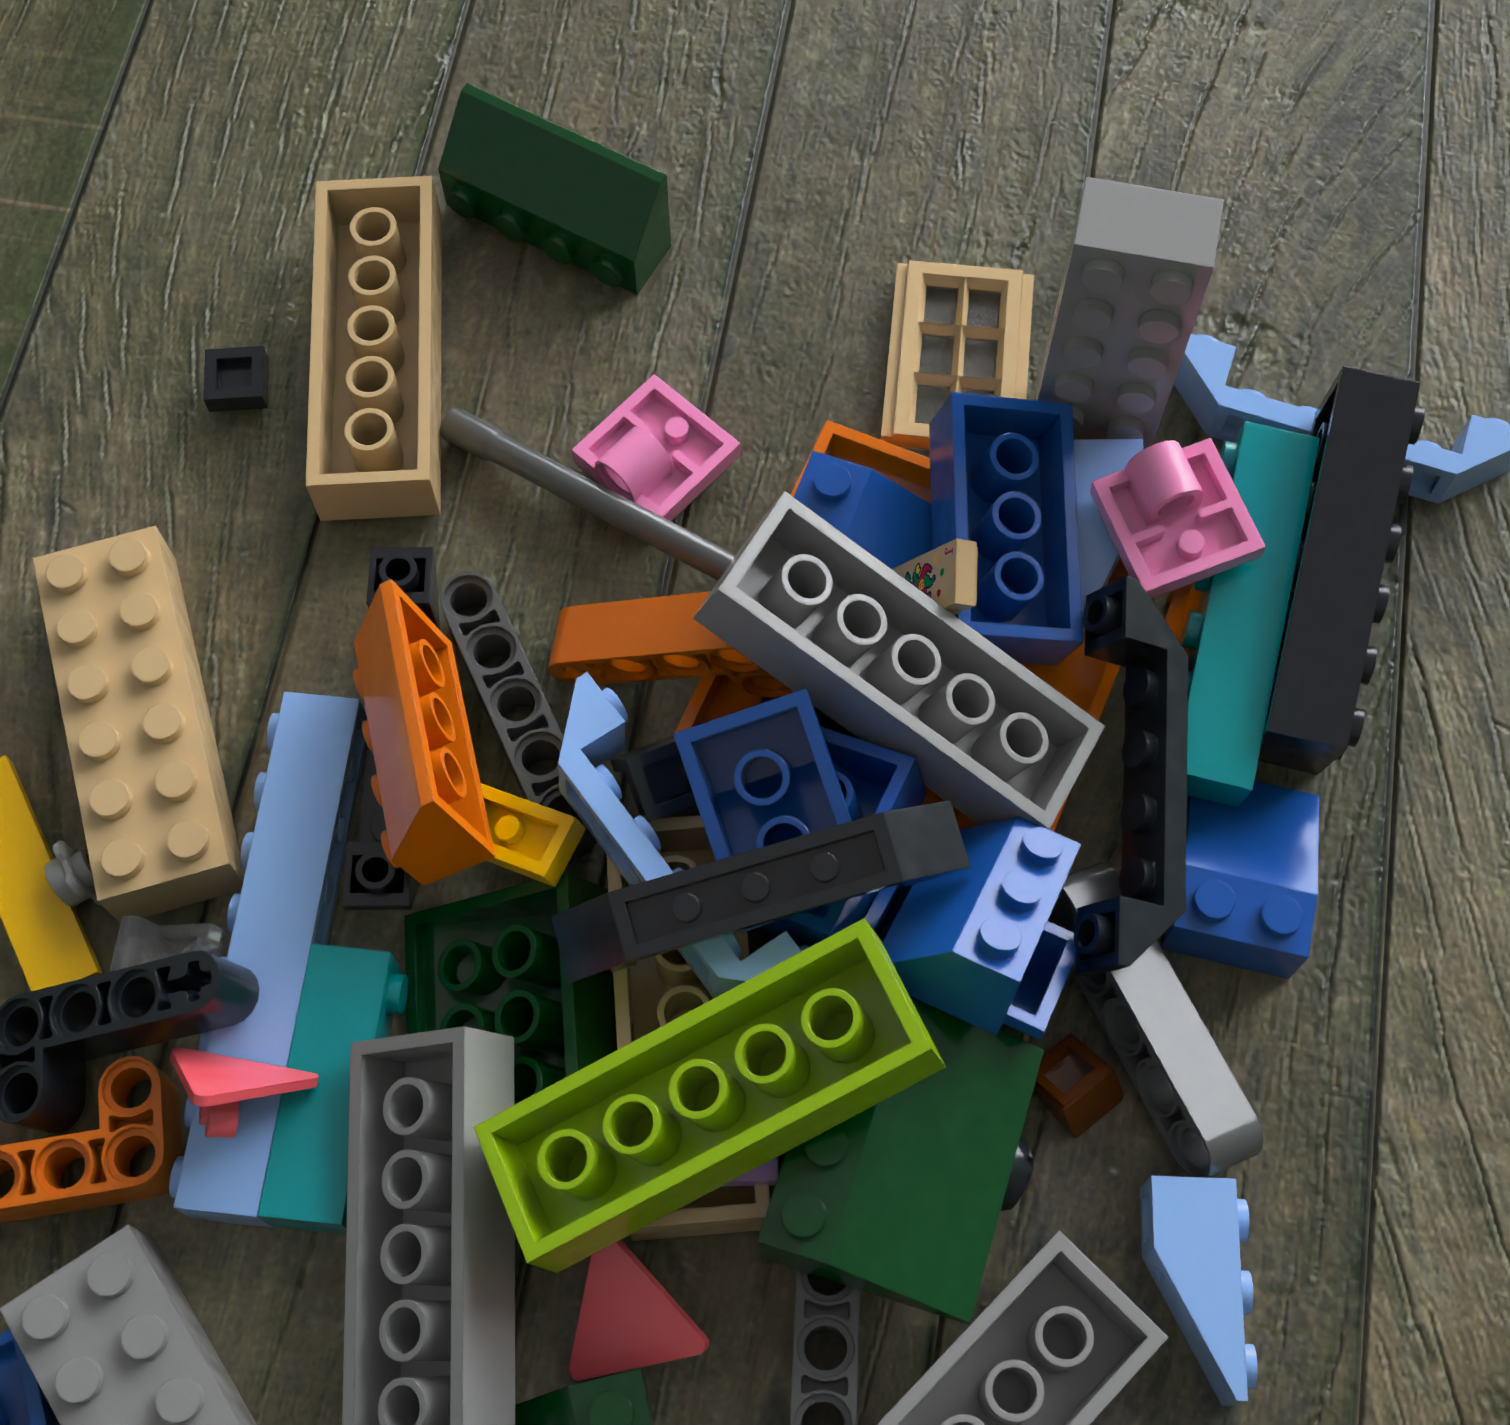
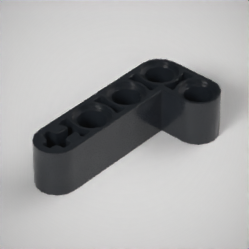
M190 951L19 994L8 999L0 1007V1120L8 1124L47 1133H62L70 1129L79 1120L84 1110L87 1060L234 1026L244 1021L253 1012L258 1002L259 985L256 976L251 970L206 951Z

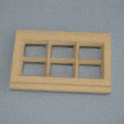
M909 260V264L897 263L880 440L899 447L930 450L929 423L951 392L1027 399L1034 275L1023 274V270L911 260Z

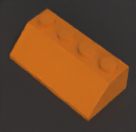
M390 579L379 585L355 637L354 645L358 668L353 670V679L356 689L365 703L367 720L362 723V732L366 744L374 755L377 774L372 776L371 785L376 800L383 808L386 830L381 832L383 850L387 859L395 868L401 867L420 884L425 886L496 856L452 642L401 588Z

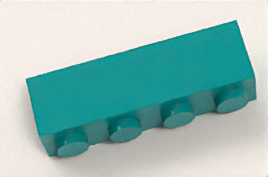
M311 944L287 1068L316 1073L319 1075L316 1088L287 1092L281 1095L258 1216L273 1227L346 1234L351 1042L390 1037L394 1014L402 1015L408 996V976L401 974L402 970L391 952Z

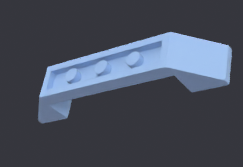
M1190 335L1173 385L1207 436L1234 443L1245 421L1311 435L1316 408L1309 406L1298 407L1267 398L1255 390H1239L1226 386L1225 383L1236 346L1219 342L1208 335ZM1471 415L1454 442L1452 451L1442 449L1436 443L1425 440H1418L1415 445L1408 444L1404 464L1413 466V477L1408 495L1439 504L1509 472L1510 424L1496 418H1483Z
M586 672L578 677L575 682L558 761L559 791L630 886L683 871L680 867L673 871L658 852L661 850V844L651 825L641 815L633 819L619 801L622 799L621 789L610 771L602 764L625 750V723L628 721V715L624 705L614 691L608 687L601 690L589 673ZM785 931L742 961L738 959L742 954L740 946L732 933L677 950L712 997L715 998L809 948V946L803 944L798 947L787 931Z

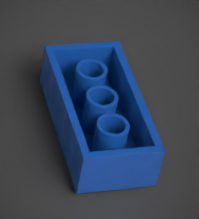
M951 392L929 423L932 550L956 538L977 542L978 547L977 603L975 607L958 613L955 616L1019 663L1056 666L1084 642L1072 404Z

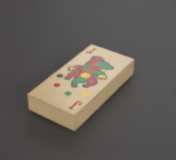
M956 538L892 569L953 615L971 609L977 603V542Z

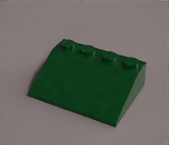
M563 872L556 887L533 880L404 915L405 971L408 976V996L406 1002L407 1034L466 1026L514 1037V1105L618 1050L613 972L569 984L551 920L552 916L608 892V889L569 872Z
M910 996L946 1068L787 1151L757 1243L762 1259L969 1325L1044 1049L1002 1030H999L996 1036Z

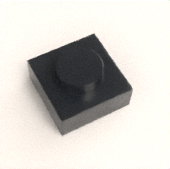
M264 346L205 349L203 400L209 412L268 408L269 357Z

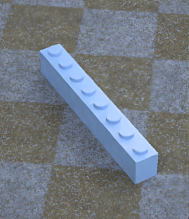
M284 692L280 713H273L269 719L267 747L271 751L267 772H260L255 782L254 806L258 810L254 832H247L242 842L240 860L245 876L241 894L235 893L229 903L227 927L232 936L227 957H221L253 972L259 985L258 1002L253 1012L244 1021L234 1026L201 1033L199 1051L287 1067L311 944L328 945L365 756L366 741L362 732V723L367 720V715L360 699ZM282 1094L239 1101V1118L235 1138L206 1137V1125L199 1124L200 1106L193 1105L189 1097L187 1098L184 1123L185 1127L190 1129L185 1155L176 1158L171 1170L169 1192L170 1196L175 1198L173 1208L191 1219L273 1227L260 1218L258 1212Z

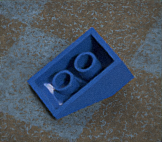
M812 451L794 495L795 499L891 569L932 550L931 504L871 468Z
M806 689L673 734L716 861L852 821L810 693ZM769 922V923H766V924H762V925H759V926H755V927H752V928H748V929H745V930H742V931H739V932H740V933H743V932H746V931H749V930H752V929H755V928H758V927H761V926L770 924V923H772V922Z
M1254 781L1253 790L1238 808L1187 795L1186 911L1162 934L1161 949L1290 979L1309 958L1318 897L1319 795Z

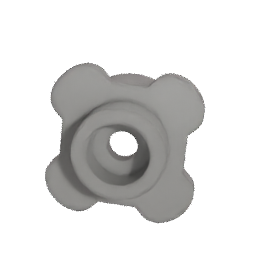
M62 840L53 845V852L56 858L45 865L46 878L55 894L71 907H76L89 898H92L96 904L101 905L96 897L88 849H72Z

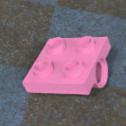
M653 374L572 449L573 461L602 486L672 521L741 455V443Z
M1211 438L1181 448L1179 442L1174 440L1156 443L1133 456L1128 461L1124 470L1092 481L1090 494L1129 576L1138 579L1150 599L1261 558L1266 548Z

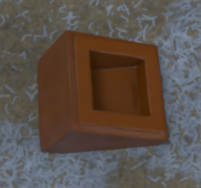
M1072 1033L1042 1056L1033 1092L1064 1129L1075 1138L1083 1134L1118 1105L1124 1095L1115 1069Z

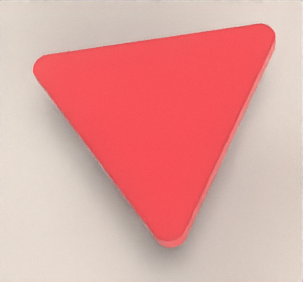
M174 1047L171 1049L170 1061L191 1103L200 1106L199 1124L206 1125V1137L235 1138L239 1118V1101L316 1088L318 1085L319 1075L312 1072L184 1047Z
M622 1240L591 1255L568 1369L570 1376L574 1380L581 1381L701 1355L708 1349L709 1339Z

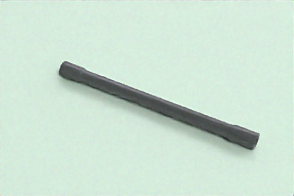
M459 407L449 410L442 420L440 426V436L442 439L482 460L492 461L717 581L736 556L506 436L498 427Z

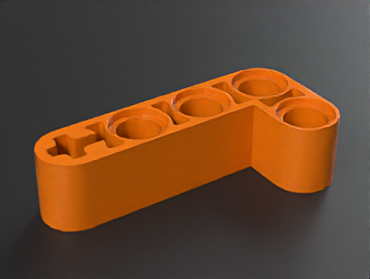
M711 591L577 605L563 608L559 612L548 672L560 681L575 685L576 679L586 672L589 673L597 685L726 675L740 688L759 697L775 699L794 693L793 690L693 619Z
M127 1056L118 1059L106 1068L99 1081V1129L0 1145V1175L10 1169H13L15 1174L14 1185L3 1198H0V1224L151 1199L169 1191L173 1164L178 1156H182L179 1095L176 1085L169 1076L153 1063L140 1056ZM151 1080V1093L147 1100L140 1106L128 1108L126 1103L127 1095L131 1088L138 1082ZM154 1146L155 1159L151 1168L140 1176L131 1177L130 1163L134 1155L142 1148ZM84 1157L85 1170L81 1179L74 1186L63 1189L61 1178L64 1169L73 1160Z

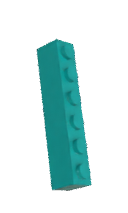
M1245 421L1235 442L1225 441L1222 446L1220 457L1266 548L1261 558L1192 583L1193 590L1202 592L1198 612L1189 610L1180 641L1183 648L1190 649L1188 658V796L1238 808L1253 790L1320 438Z

